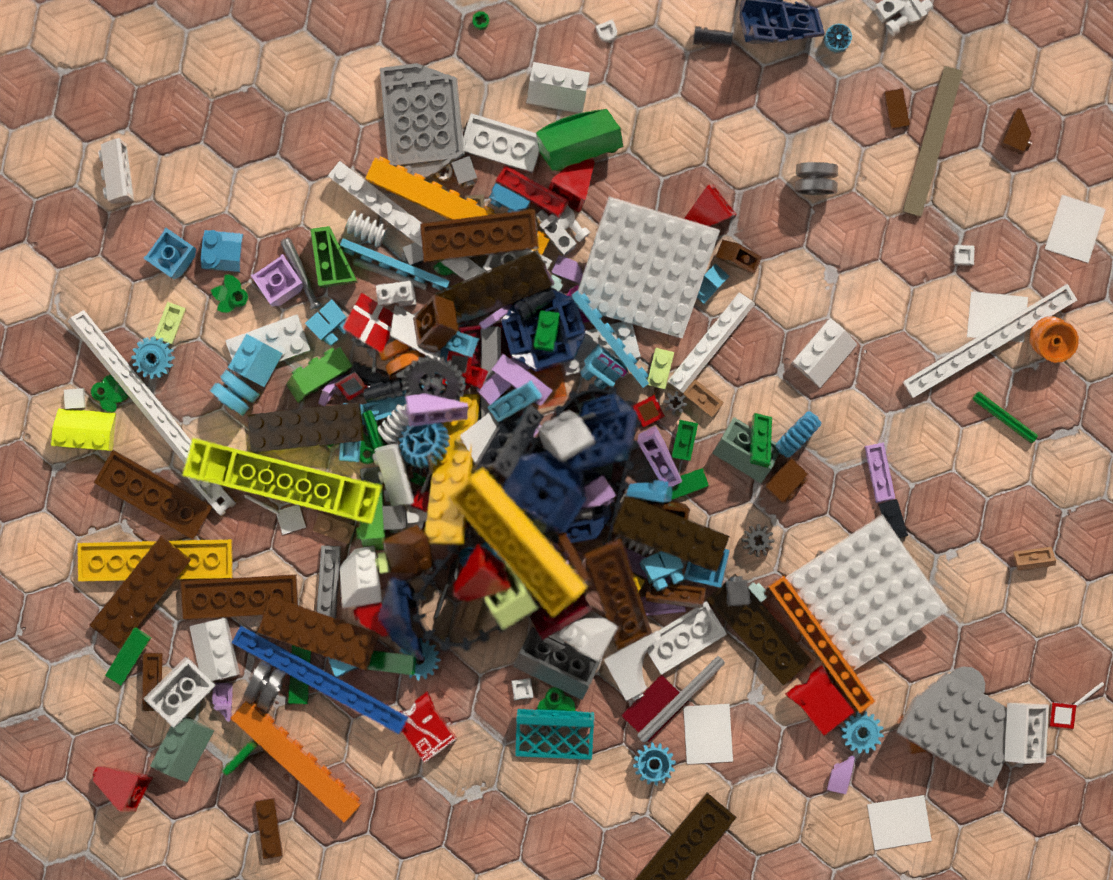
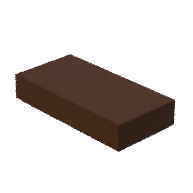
M903 88L884 91L890 130L910 126Z

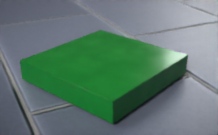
M254 739L250 741L221 771L225 775L232 773L258 746V743Z

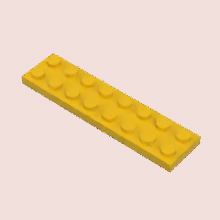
M463 394L460 397V402L467 403L468 405L467 419L441 422L448 430L447 434L450 440L447 442L450 447L445 448L447 454L441 455L443 460L437 459V465H433L425 531L429 544H463L466 516L453 503L450 497L471 478L473 463L472 443L470 451H468L460 435L477 423L480 396L478 394Z
M232 539L169 541L191 559L176 579L233 578ZM156 541L77 543L78 581L126 580Z

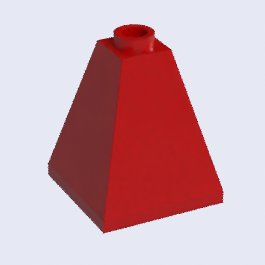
M593 158L565 167L552 179L549 190L567 199L570 202L568 204L569 208L578 213L581 212L587 197L595 163Z
M709 184L684 219L711 227L733 218L737 214L714 185Z
M479 543L454 583L455 590L453 593L458 600L463 599L465 602L507 591L510 587L506 565Z
M106 766L96 767L92 774L94 783L120 812L137 811L153 778L150 775Z

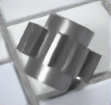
M678 391L675 392L674 396L668 393L667 395L670 399L663 401V403L668 405L665 411L671 409L672 415L677 410L682 413L681 407L687 406L682 401L685 395L679 397ZM674 398H677V402H680V405H677L676 408H673V404H670V401H673Z

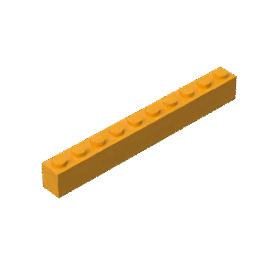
M381 156L379 159L374 158L365 177L366 181L449 220L492 215L495 211L487 206H484V208L477 206L478 202L473 199L467 198L465 200L460 198V194L450 189L449 192L443 190V186L437 182L424 181L425 177L420 174L407 173L408 169L403 166H392L389 164L390 161ZM537 230L539 249L532 250H538L539 254L542 255L549 239L546 238L547 235Z

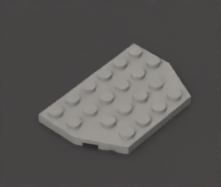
M418 63L380 68L389 164L395 167L397 165L403 166L408 169L407 173L414 175L417 173L425 178H430L463 156L464 143L458 79Z
M944 673L936 682L930 684L924 692L912 699L896 733L985 785L993 787L1005 762L1007 707L955 676Z

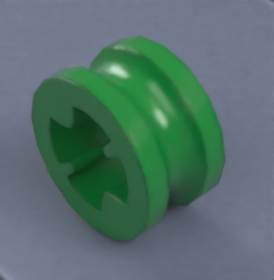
M483 11L476 12L472 18L473 26L478 30L486 29L489 25L487 13ZM483 16L486 23L482 22L481 25H478V21H475L476 18L480 19Z
M414 472L413 478H410L409 481L423 487L426 477Z

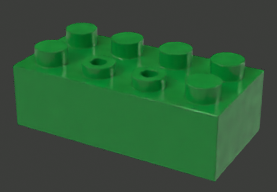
M607 109L574 114L557 120L536 132L539 152L552 171H561L566 166L580 163L583 160L594 158L607 152L614 153L619 148L624 147L621 128Z

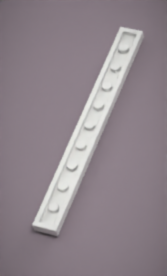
M339 161L328 177L422 247L420 224L422 223ZM469 258L440 261L464 280L486 272Z
M1066 284L903 381L904 386L912 398L916 397L1032 328L1038 320L1052 316L1077 301L1069 285Z
M83 310L72 316L68 323L183 463L186 464L191 445L189 437L87 313Z

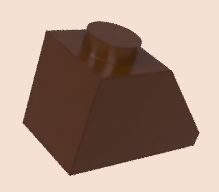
M1017 108L1014 111L1000 144L1001 147L1020 155L1025 150L1028 151L1032 140H1029L1032 134L1022 109Z
M723 239L716 254V258L751 274H755L762 258L739 243Z

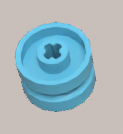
M226 369L220 378L228 387L226 388L220 383H215L210 392L218 397V400L228 408L244 416L249 410V406L241 399L244 397L249 402H255L260 394Z

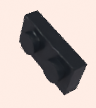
M894 499L878 504L881 515H883L897 537L908 536L898 500Z

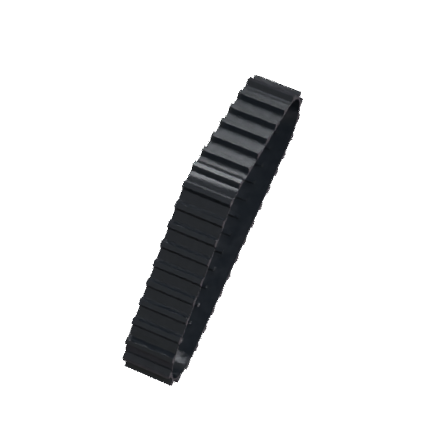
M589 384L588 390L582 391L579 394L571 391L568 395L569 401L564 407L557 405L554 409L557 415L555 418L559 417L573 401L575 404L579 403L578 398L590 394L591 398H594L595 394L611 395L615 393L617 395V388L612 386L607 391L597 389L595 384ZM632 400L624 401L630 407L634 404ZM637 419L632 446L628 449L626 462L620 463L624 470L621 483L616 482L615 486L619 487L616 503L611 502V506L615 507L611 523H606V526H610V530L621 504V491L629 487V483L624 479L626 471L632 470L634 463L629 460L632 450H636L639 445L634 440L635 429L641 426L640 420ZM533 436L530 440L533 447L528 453L523 452L522 456L531 455L537 446L542 448L541 438ZM496 483L500 488L503 486L502 483ZM473 524L468 530L465 529L464 539H471L472 536L469 533L474 528ZM610 530L608 534L607 543L603 542L602 546L612 543L610 541L612 534ZM449 544L446 547L449 552L448 556L444 560L437 559L434 564L437 570L433 575L426 574L422 578L425 585L421 592H416L413 595V599L418 602L417 613L412 616L413 621L420 622L425 631L423 635L425 640L432 638L436 642L441 643V648L444 651H447L451 646H461L464 651H468L471 649L472 643L479 639L484 643L490 639L489 633L497 629L503 632L506 629H503L498 620H495L497 625L486 632L482 628L479 630L481 635L468 641L466 637L463 638V642L456 643L450 642L451 638L446 637V640L439 638L434 634L436 630L434 628L430 630L426 625L424 618L427 617V614L422 613V600L427 599V596H424L426 588L430 583L433 586L436 584V581L433 579L442 568L447 570L448 566L445 564L453 553L457 555L460 553L457 549L460 544ZM538 599L536 601H533V603L536 606V609L533 610L534 612L539 609Z

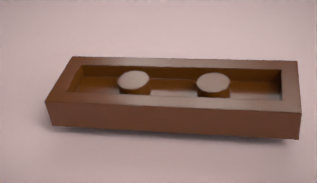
M559 533L560 542H558V545L563 553L567 552L569 557L566 560L571 569L575 567L577 571L575 574L584 583L586 588L593 586L566 533Z
M648 582L646 602L695 608L704 607L706 588L667 583V588L657 592L653 583L649 584Z
M142 653L141 711H155L144 698L162 681L163 653Z
M275 798L255 801L263 859L283 856Z

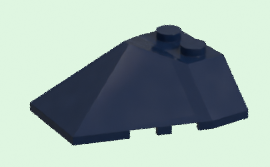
M741 0L739 18L744 39L747 43L768 44L821 37L825 34L818 8L796 1L792 4L783 0Z
M391 579L378 615L379 620L390 634L392 641H395L401 649L418 660H424L422 642L411 630L408 609L417 607L416 601L413 599L415 589L409 582L405 583V581L399 579Z

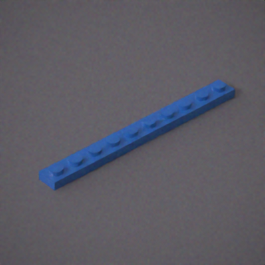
M240 626L231 642L397 734L401 733L409 718L243 626Z

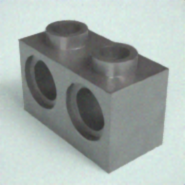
M742 576L730 577V581H726L727 604H749L748 580H743Z

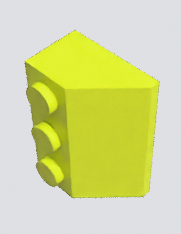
M58 408L52 428L51 446L112 451L116 413Z

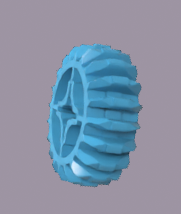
M811 411L806 412L777 441L775 447L786 458L791 457L821 426V421Z
M442 423L406 426V432L401 431L403 437L399 438L401 444L398 446L401 450V456L414 467L418 466L423 469L425 465L429 468L427 457L429 453L431 454L432 463L437 465L436 460H443L441 455L447 454L445 448L450 447L447 442L450 440L447 434L448 430Z

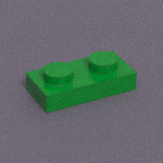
M540 311L534 349L554 352L560 313Z
M679 420L672 458L691 461L698 423Z

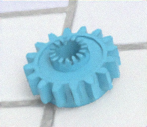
M153 336L149 340L146 337L143 339V342L139 341L137 343L139 348H133L136 355L131 356V358L136 359V362L132 365L139 367L138 373L144 372L143 377H147L150 374L151 379H154L156 375L160 378L163 376V373H169L168 368L173 367L171 360L175 359V357L171 353L174 350L169 349V342L163 343V338L156 340V337ZM151 353L155 354L156 362L150 359Z
M419 638V640L422 642L425 661L423 664L416 663L415 675L417 680H420L422 675L424 679H427L428 673L433 676L434 672L432 669H438L439 666L436 665V662L441 661L440 658L436 657L440 653V651L434 650L436 645L430 646V640L424 643L422 638ZM403 649L400 650L403 654H408V655H410L409 653H407V652L404 651Z
M856 711V716L850 715L849 721H843L846 726L841 727V730L845 732V734L841 735V738L847 739L844 744L846 746L851 744L850 750L854 751L857 748V753L861 754L862 749L869 753L870 747L876 750L875 743L881 744L878 738L884 737L883 734L879 733L880 730L884 729L883 726L877 725L880 720H873L874 714H870L868 717L866 711L862 715ZM861 727H865L867 730L864 737L858 736V730Z
M651 742V747L649 748L647 745H643L645 750L638 749L637 751L640 756H634V759L638 761V763L633 764V767L638 768L635 774L642 775L640 777L641 781L647 779L648 785L651 781H654L655 785H658L660 780L662 783H665L664 778H671L669 772L675 771L671 765L676 762L675 760H670L673 753L667 754L669 748L661 749V743L655 747L654 743ZM652 759H657L660 762L659 766L655 769L649 766V762Z

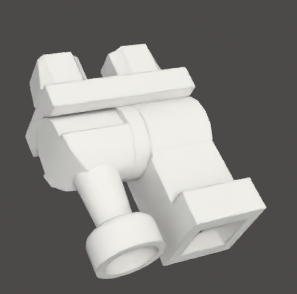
M883 0L876 4L873 10L882 23L896 13H901L902 17L897 21L890 20L886 23L889 33L895 36L900 32L899 28L907 24L913 25L922 20L932 9L933 4L930 0H924L921 3L919 0Z
M569 206L566 207L560 218L552 214L548 216L543 210L536 214L540 229L547 235L563 257L577 246V243L565 231L568 227L576 233L575 238L579 243L591 233L586 227L581 228L575 219L574 212Z
M411 281L376 285L378 305L388 306L393 303H399V307L417 305L414 285Z

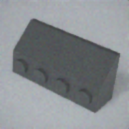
M531 627L513 667L583 700L601 659L597 661L580 652L572 645L565 642L563 644L550 637L548 638L566 648L549 653L550 646L542 640L536 628Z

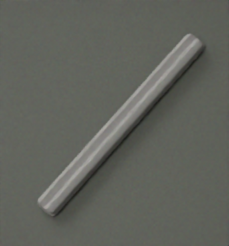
M717 656L638 733V738L642 742H646L725 664L724 660Z

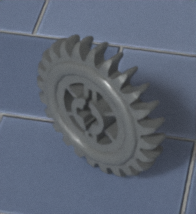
M426 356L425 360L419 357L418 362L412 361V364L407 366L406 371L403 372L404 378L401 382L404 384L402 390L405 391L407 389L405 397L428 394L460 402V397L464 394L465 385L463 383L465 379L461 377V371H456L458 366H451L450 360L444 362L445 358L443 357L438 360L437 356H434L433 359L430 356ZM444 378L447 381V385L442 384Z

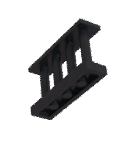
M528 405L522 417H518L514 413L500 421L471 469V473L475 475L483 468L490 477H492L494 471H497L508 479L544 416L532 405Z

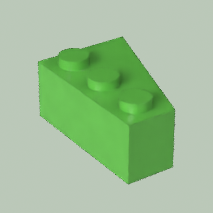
M330 226L310 229L318 286L325 288L358 283Z
M341 347L335 350L331 348L324 353V357L320 359L315 357L308 362L307 367L302 368L300 366L291 372L293 375L286 385L298 403L303 401L305 396L312 392L314 394L319 388L351 369L352 365Z
M381 487L372 524L360 521V527L357 528V539H361L362 546H374L375 551L385 550L383 545L386 532L384 530L382 508L384 506L383 487Z

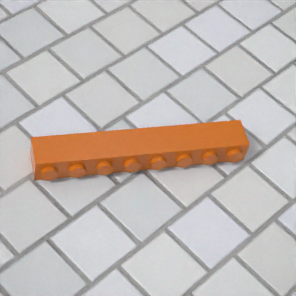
M782 575L769 584L767 588L855 709L861 713L876 702L786 577Z
M245 701L231 719L345 823L362 804L359 801L360 797L352 791L350 793L346 790V784L342 780L333 778L329 768L325 765L321 767L316 762L318 759L311 752L307 754L302 749L304 746L297 739L293 741L288 736L290 733L284 727L280 726L279 728L274 723L275 719L270 714H264L260 711L257 702L250 703Z

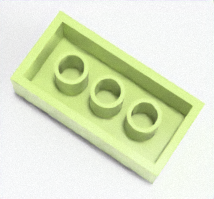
M506 562L504 564L506 565L510 589L484 597L503 629L536 609L520 578Z

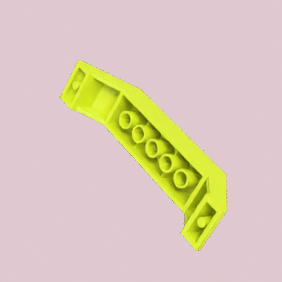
M192 438L183 476L370 524L373 522L382 487Z

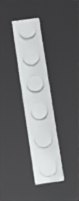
M739 292L670 377L668 382L684 393L755 303Z

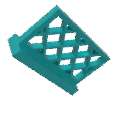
M517 709L515 756L592 760L594 712ZM520 725H529L533 730L525 735L520 730ZM542 726H549L552 731L544 736L538 729ZM562 726L568 727L571 730L565 737L558 731ZM581 727L590 728V733L584 738L577 732ZM535 732L542 738L536 744L529 739ZM554 733L561 739L555 745L548 740ZM573 734L580 739L574 746L567 740ZM525 740L532 746L528 751H519L520 745ZM543 742H546L551 747L547 752H542L538 748ZM562 743H565L570 748L566 753H562L557 749ZM584 743L589 748V754L580 753L577 748Z

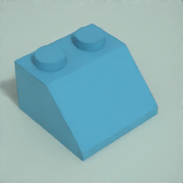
M246 334L228 368L265 387L283 353Z

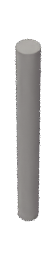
M358 258L354 260L353 265L400 282L411 281L415 287L423 290L427 288L428 283L426 282L425 284L420 283L412 277H405L395 271Z

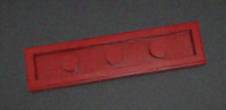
M506 165L495 180L497 184L560 218L570 203L562 196Z

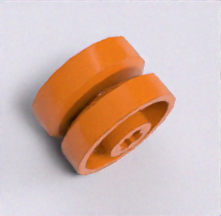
M1049 316L1038 320L1032 327L1030 344L1038 355L1048 361L1058 363L1064 362L1074 355L1079 345V336L1071 324L1061 318Z
M398 339L386 345L382 353L378 351L382 361L394 359L385 366L389 376L396 375L407 368L408 365H411L412 361H418L419 357L425 358L426 355L418 350L411 351L414 349L413 347Z

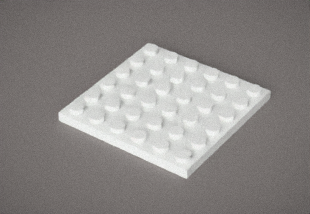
M608 197L578 291L581 295L583 293L587 295L591 301L589 303L591 308H597L601 315L683 339L720 231Z
M883 515L877 517L786 577L853 671L948 611Z

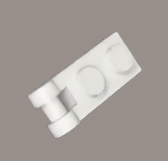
M188 477L220 516L226 513V509L236 504L221 485ZM222 496L225 501L219 505L217 500Z

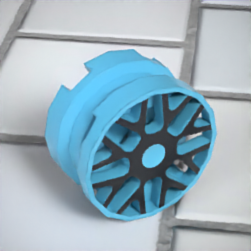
M844 24L832 25L824 36L826 47L834 53L845 51L852 41L851 30Z

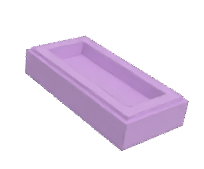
M512 304L496 310L480 323L481 327L486 329L507 314Z

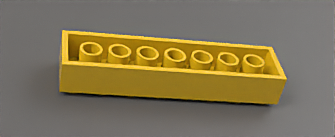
M483 468L450 497L453 503L552 616L586 588L584 583Z

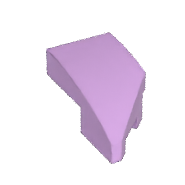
M558 256L552 273L580 285L583 276L582 268L576 261Z
M341 375L328 383L322 390L318 404L326 406L333 394L341 396L342 392L335 383L348 375Z
M213 683L215 685L212 688L213 708L216 711L218 710L227 722H231L233 683Z
M850 756L848 760L834 765L827 790L847 794L855 759L854 756Z

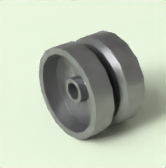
M806 162L796 165V175L803 178L795 182L796 193L805 195H832L837 193L838 183L832 180V178L838 176V165L825 162Z
M261 661L252 675L242 699L253 703L261 694L258 700V707L268 711L281 690L286 673L276 669L268 678L271 666Z

